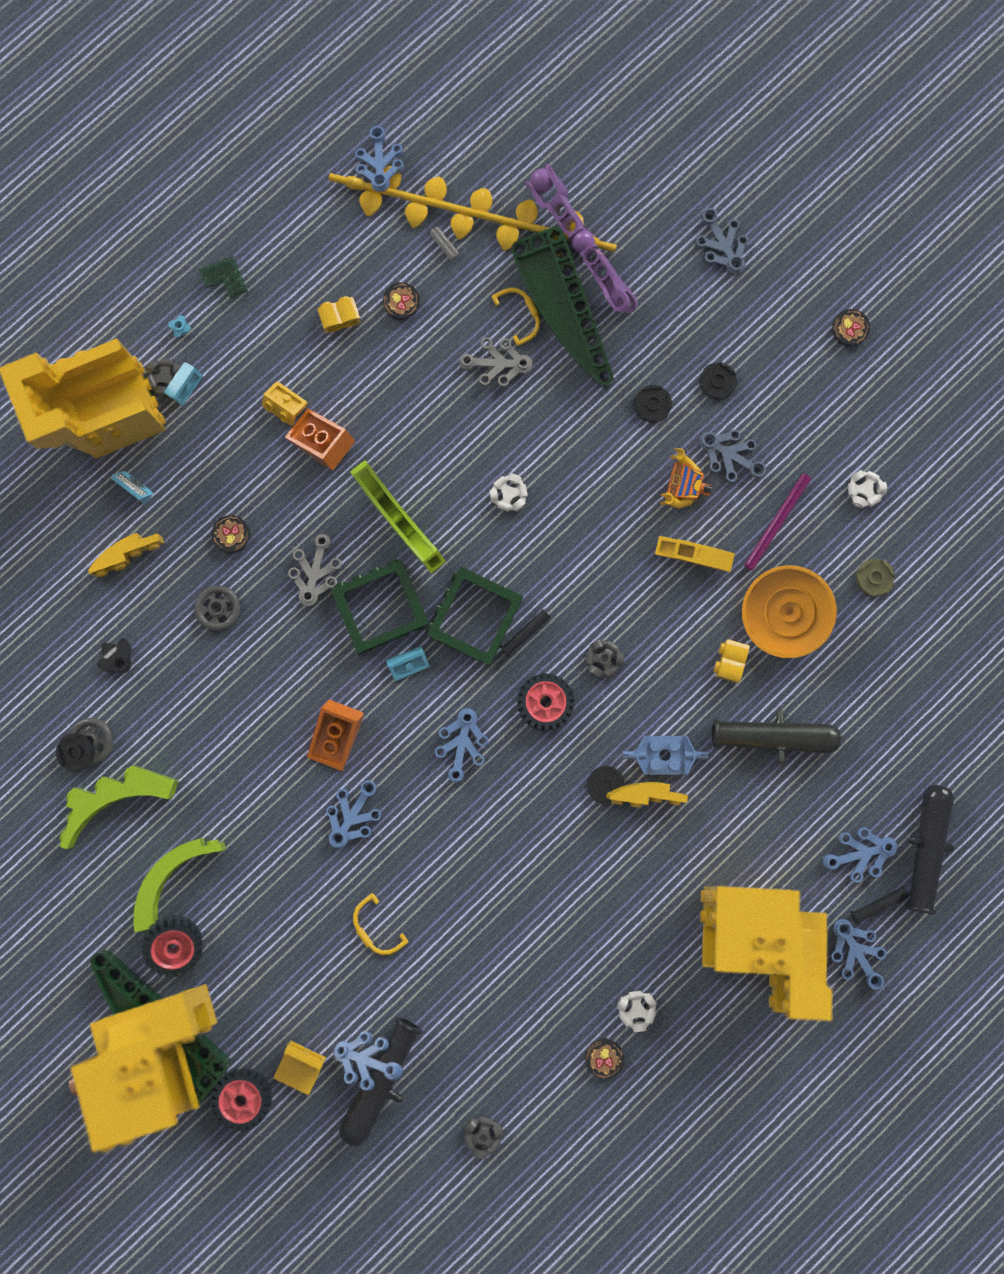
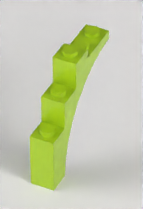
M365 460L350 471L373 506L381 513L391 528L430 573H433L446 562L438 549L411 520Z
M130 766L124 773L123 778L125 782L110 777H101L95 785L96 793L82 788H72L66 797V807L72 808L73 811L67 816L66 822L68 824L66 830H63L60 835L61 843L59 847L65 849L73 848L88 822L101 810L117 801L140 795L173 799L179 780L138 766Z

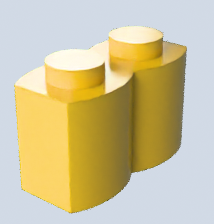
M341 297L336 303L325 302L317 308L325 333H332L361 323L353 297Z
M728 639L721 643L718 654H721L720 661H716L713 672L716 673L715 677L736 684L740 683L750 646Z

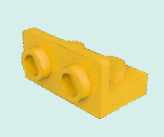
M277 381L263 394L262 406L268 412L276 415L282 422L292 426L295 418L307 407V401Z

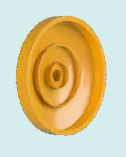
M792 565L779 566L764 572L752 582L743 600L742 619L748 636L761 650L776 657L797 658L814 652L827 641L835 627L837 605L831 588L821 576L804 567Z

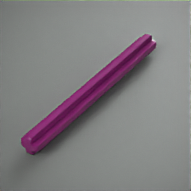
M805 473L801 475L744 564V567L748 570H754L811 481L809 475Z

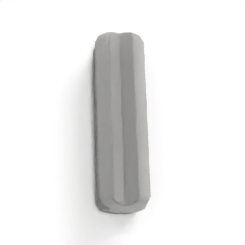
M438 227L433 228L430 231L433 239L450 260L457 258L458 251Z

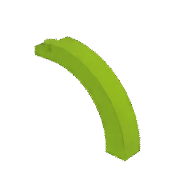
M204 838L184 843L165 854L148 872L138 891L134 908V932L149 930V926L152 923L155 925L156 920H158V904L162 889L168 878L180 865L198 855L226 850L225 842L219 843L218 839L206 841L207 845H205Z

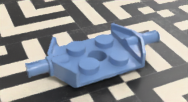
M643 736L636 750L623 751L622 754L630 755L623 756V759L636 760L644 775H688L695 760H708L709 756H701L709 755L708 751H696L688 736ZM662 750H667L670 754L667 761H663L659 757Z

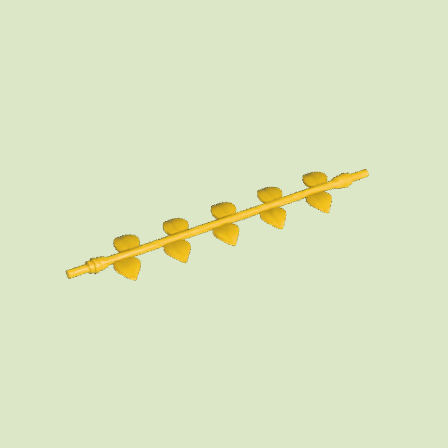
M392 165L384 168V173L387 170H389L392 167ZM332 173L329 175V181L344 184L351 190H368L363 192L359 199L360 205L367 217L375 214L382 204L381 194L412 201L405 208L406 218L412 228L418 227L426 219L428 213L426 205L458 213L451 219V228L458 240L463 239L473 227L472 217L504 224L496 233L497 240L503 251L512 248L513 243L518 240L519 231L517 228L536 233L549 229L532 224L537 219L538 208L536 203L530 199L521 202L517 206L516 216L518 220L488 213L492 206V196L486 188L479 189L471 195L470 203L472 208L442 201L445 198L447 187L441 177L432 178L425 184L426 197L396 190L401 183L400 173L394 174L389 180V188L383 192L375 191L371 183L365 182L354 175L348 177ZM575 211L584 225L582 215ZM575 222L570 225L571 232L576 227ZM563 232V233H564V236H565V239H566L567 241H572L571 239L568 238L569 234H566L565 232ZM554 235V241L558 240V236ZM594 236L595 244L598 245L599 249L611 252L616 251L617 245L599 241V238ZM560 252L557 257L559 258L563 252Z

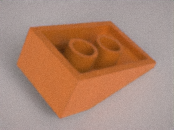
M308 408L285 436L292 444L332 471L356 442L346 429Z
M329 699L321 707L307 758L343 771L359 732L364 713Z

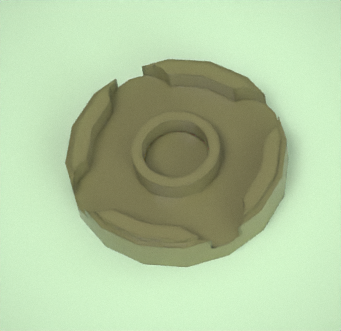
M870 559L864 562L857 570L856 583L859 589L866 595L872 597L881 596L888 593L894 585L895 572L892 566L884 560Z

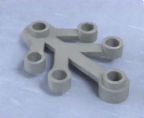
M488 337L482 339L481 347L487 350L495 359L473 358L470 354H464L460 358V367L465 371L472 370L474 366L494 367L487 374L480 376L479 382L484 387L488 386L491 380L505 368H513L509 373L498 378L499 386L507 387L515 376L519 373H528L533 365L531 358L527 355H519L511 346V341L507 338H503L500 341V348L503 351H507L513 360L505 359L492 345V340ZM485 341L490 342V345L484 346L483 343ZM507 342L509 346L503 347L502 344ZM467 358L471 360L468 364L464 363V360ZM525 361L527 365L521 366L520 362ZM482 378H487L488 382L483 383L481 380ZM504 378L507 380V383L502 384L500 380Z
M320 534L315 538L317 549L312 568L306 560L303 550L297 549L293 552L294 559L299 561L309 578L306 586L297 568L293 567L288 571L289 577L295 581L300 589L299 600L305 606L314 605L318 600V595L330 588H335L334 585L338 584L335 577L329 576L324 584L315 588L317 580L342 567L341 560L333 558L330 564L320 569L324 550L328 549L331 545L330 538L325 534ZM324 538L326 542L322 545L319 544V540ZM298 552H301L302 557L299 559L296 558V554ZM334 561H339L338 567H333ZM294 570L298 572L296 577L291 576ZM330 579L335 580L332 586L328 585ZM307 593H311L312 595L311 599L309 600L305 599V595Z

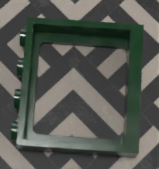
M402 560L390 561L387 563L388 566L382 569L376 567L369 571L370 574L365 576L362 574L352 578L351 582L346 584L345 582H340L334 585L335 588L331 590L356 652L359 655L429 625ZM391 573H397L414 612L415 620L373 639L363 641L344 594Z
M460 567L459 571L455 570L451 578L454 581L451 588L447 587L443 594L445 598L443 604H439L434 614L437 616L434 622L430 621L426 629L428 632L427 636L490 667L522 602L523 596ZM464 580L474 583L511 602L487 652H483L440 630V626Z

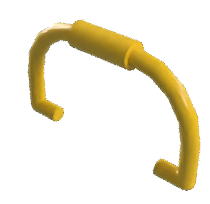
M507 288L492 295L495 305L500 304L497 299L498 297L511 292L518 293L525 299V303L536 321L535 329L529 336L520 341L517 335L513 336L516 345L520 346L530 341L540 329L539 312L532 298L528 297L524 291L518 288Z
M372 893L355 908L353 924L357 935L367 948L369 947L374 953L380 955H391L408 944V940L403 933L399 935L402 942L390 950H380L373 945L372 940L363 928H360L358 923L359 911L370 900H373L375 904L380 902Z

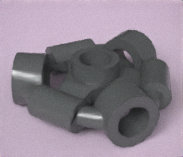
M152 360L147 365L148 376H146V379H148L156 395L168 397L164 393L167 387L158 386V384L164 383L169 385L173 379L171 369L174 368L175 373H177L181 368V365L174 363V360ZM160 366H161V367H162L161 371L155 376L154 374L157 373V371L159 370V368H160Z
M599 639L590 644L589 651L586 652V664H588L589 672L597 678L612 676L624 665V653H621L618 649L619 646L611 641L606 642ZM605 646V651L602 653H594L595 650ZM616 653V665L611 664V655ZM593 664H601L604 667V671H601L599 668L593 666Z
M483 1116L478 1119L471 1118L465 1125L464 1140L467 1149L472 1151L475 1158L486 1159V1156L494 1154L502 1145L500 1142L504 1137L503 1129L500 1123L498 1124L493 1121V1118ZM479 1124L480 1130L475 1135L470 1134ZM491 1127H493L497 1139L491 1138L489 1133ZM476 1144L486 1145V1146H487V1149L482 1148V1147H475V1145H476Z

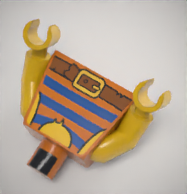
M674 448L677 455H671V459L678 460V462L676 461L673 465L667 492L661 494V496L665 497V501L660 502V504H668L680 509L696 502L699 494L710 496L712 485L702 483L704 473L685 455L682 448Z

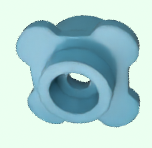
M182 315L168 324L169 328L173 329L175 337H181L191 330V326L186 323V318Z

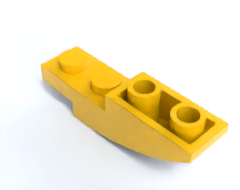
M138 533L127 536L104 551L93 562L88 572L99 578L108 575L109 571L123 570L126 568V565L131 564L129 556L137 557L143 551L159 549L160 545L164 544L163 538L158 533L142 538Z
M659 536L655 555L726 572H731L735 553L663 536Z
M661 782L634 783L617 788L606 794V798L610 799L613 804L623 805L624 801L630 802V806L642 808V804L648 805L649 797L650 801L662 803V799L669 800V804L680 805L681 802L687 803L688 795L671 792L670 784Z

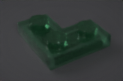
M234 256L199 269L206 288L224 282L230 298L248 292Z

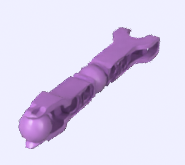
M546 164V168L534 171L530 182H526V186L531 190L538 205L549 210L561 229L566 234H569L568 238L572 240L573 249L583 257L584 263L600 285L611 307L617 312H634L638 307L637 299L618 276L603 252L597 249L598 245L595 244L593 234L584 227L581 219L572 208L567 198L568 190L559 177L556 176L552 166ZM554 184L558 192L551 202H547L541 193L549 191ZM562 207H565V213L561 216L560 210ZM575 222L576 227L571 232L570 225ZM595 252L597 258L594 262H591V255ZM603 268H606L607 274L602 278L601 271Z

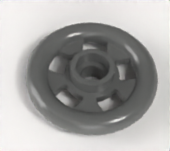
M216 585L208 587L198 595L195 601V616L199 623L209 630H225L232 626L239 617V599L231 589L225 586ZM216 593L224 594L223 600L215 599ZM206 598L211 600L208 607L203 606ZM232 602L233 610L227 611L226 603ZM217 605L221 606V610L219 612L215 611V607ZM207 612L213 616L210 621L204 617ZM225 615L227 620L220 623L218 618Z
M85 718L73 726L70 734L81 733L89 739L93 738L95 757L92 764L99 763L108 757L113 747V735L106 723L96 718ZM90 726L91 731L85 733L83 728ZM99 729L104 734L102 738H100L99 734L96 732ZM100 744L104 745L102 752L97 750Z

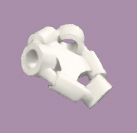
M860 470L853 474L848 484V493L853 500L852 504L862 509L866 506H874L881 501L883 495H886V482H883L879 479V475L871 471L863 472ZM865 476L866 481L863 484L857 485L855 483ZM874 483H877V485H876V492H877V494H875V493H874V490H873V484H874ZM861 494L867 498V501L864 498L856 495Z
M510 473L506 477H500L493 483V488L489 490L491 503H495L498 506L497 508L507 512L509 510L519 511L526 505L525 499L528 496L526 484H523L522 478L516 474ZM507 481L512 484L518 485V487L513 488L508 486ZM497 489H500L503 494V499L498 501ZM519 496L520 499L511 505L510 501Z
M641 991L629 992L628 995L621 996L617 1004V1009L620 1013L619 1018L626 1027L629 1026L634 1032L646 1031V1028L650 1023H653L656 1016L655 1008L657 1003L650 993L646 994ZM643 998L651 1007L650 1009H645L642 1006L641 1000ZM630 1000L632 1006L628 1012H624ZM642 1017L645 1019V1022L639 1021L633 1023V1019Z

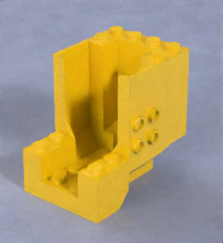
M118 339L87 351H79L70 358L57 360L55 364H49L46 358H42L39 354L34 353L0 367L1 377L26 440L37 449L50 447L55 449L67 445L88 453L97 459L166 430L164 427L166 423L165 418L157 409L159 403L156 397L151 395L150 390H152L148 379L144 378L143 373H145V369L142 363L138 361L136 356L133 357Z
M704 886V890H701L700 900L703 902V910L700 911V922H703L702 966L714 967V971L772 974L769 976V985L772 987V995L769 996V1007H772V1011L785 1013V1017L792 1019L832 1021V990L827 986V913L799 912L800 891Z
M207 984L90 1024L98 1054L72 1066L71 1071L93 1152L101 1150V1153L114 1149V1146L119 1144L126 1146L135 1142L134 1138L177 1124L176 1115L195 1110L199 1107L182 1044L194 1040L193 1036L198 1033L201 1034L212 1030L211 1026L217 1023Z

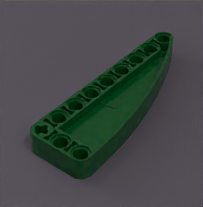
M556 226L514 242L511 250L519 272L533 302L550 330L575 362L599 386L609 388L614 382L613 372L562 229ZM554 235H557V236H558V240H555V241H554V237H553V236H554ZM537 241L543 242L540 248L534 247ZM519 248L525 249L522 255L516 254ZM560 252L567 253L563 259L558 258L557 255ZM567 269L573 271L570 276H565L563 273ZM572 287L579 288L576 294L569 292ZM583 304L586 307L583 311L579 312L576 310L577 305ZM588 321L592 324L589 329L582 328L584 322ZM591 339H596L598 344L590 347L588 342ZM596 357H603L604 362L602 364L594 363ZM603 374H608L610 380L602 382L600 377Z
M102 950L92 956L90 961L92 970L113 1015L145 1005L143 995H147L150 998V1003L163 999L111 951ZM100 955L105 958V965L99 962ZM114 968L120 971L119 978L115 977L113 973ZM128 982L134 983V991L128 988ZM203 1033L193 1036L194 1043L187 1042L182 1044L194 1090L198 1097V1104L231 1066L229 1056ZM201 1048H207L209 1056L203 1055ZM219 1062L223 1063L221 1068L217 1066ZM204 1076L210 1078V1085L203 1082Z

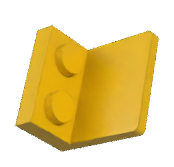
M290 1041L284 1051L285 1054L274 1075V1079L309 1095L326 1057Z

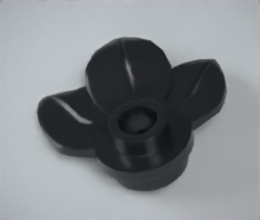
M121 638L117 645L102 643L101 650L104 658L97 662V666L104 672L127 673L132 666L129 658L132 649L129 642L125 638ZM121 661L125 662V666L123 668L119 666Z

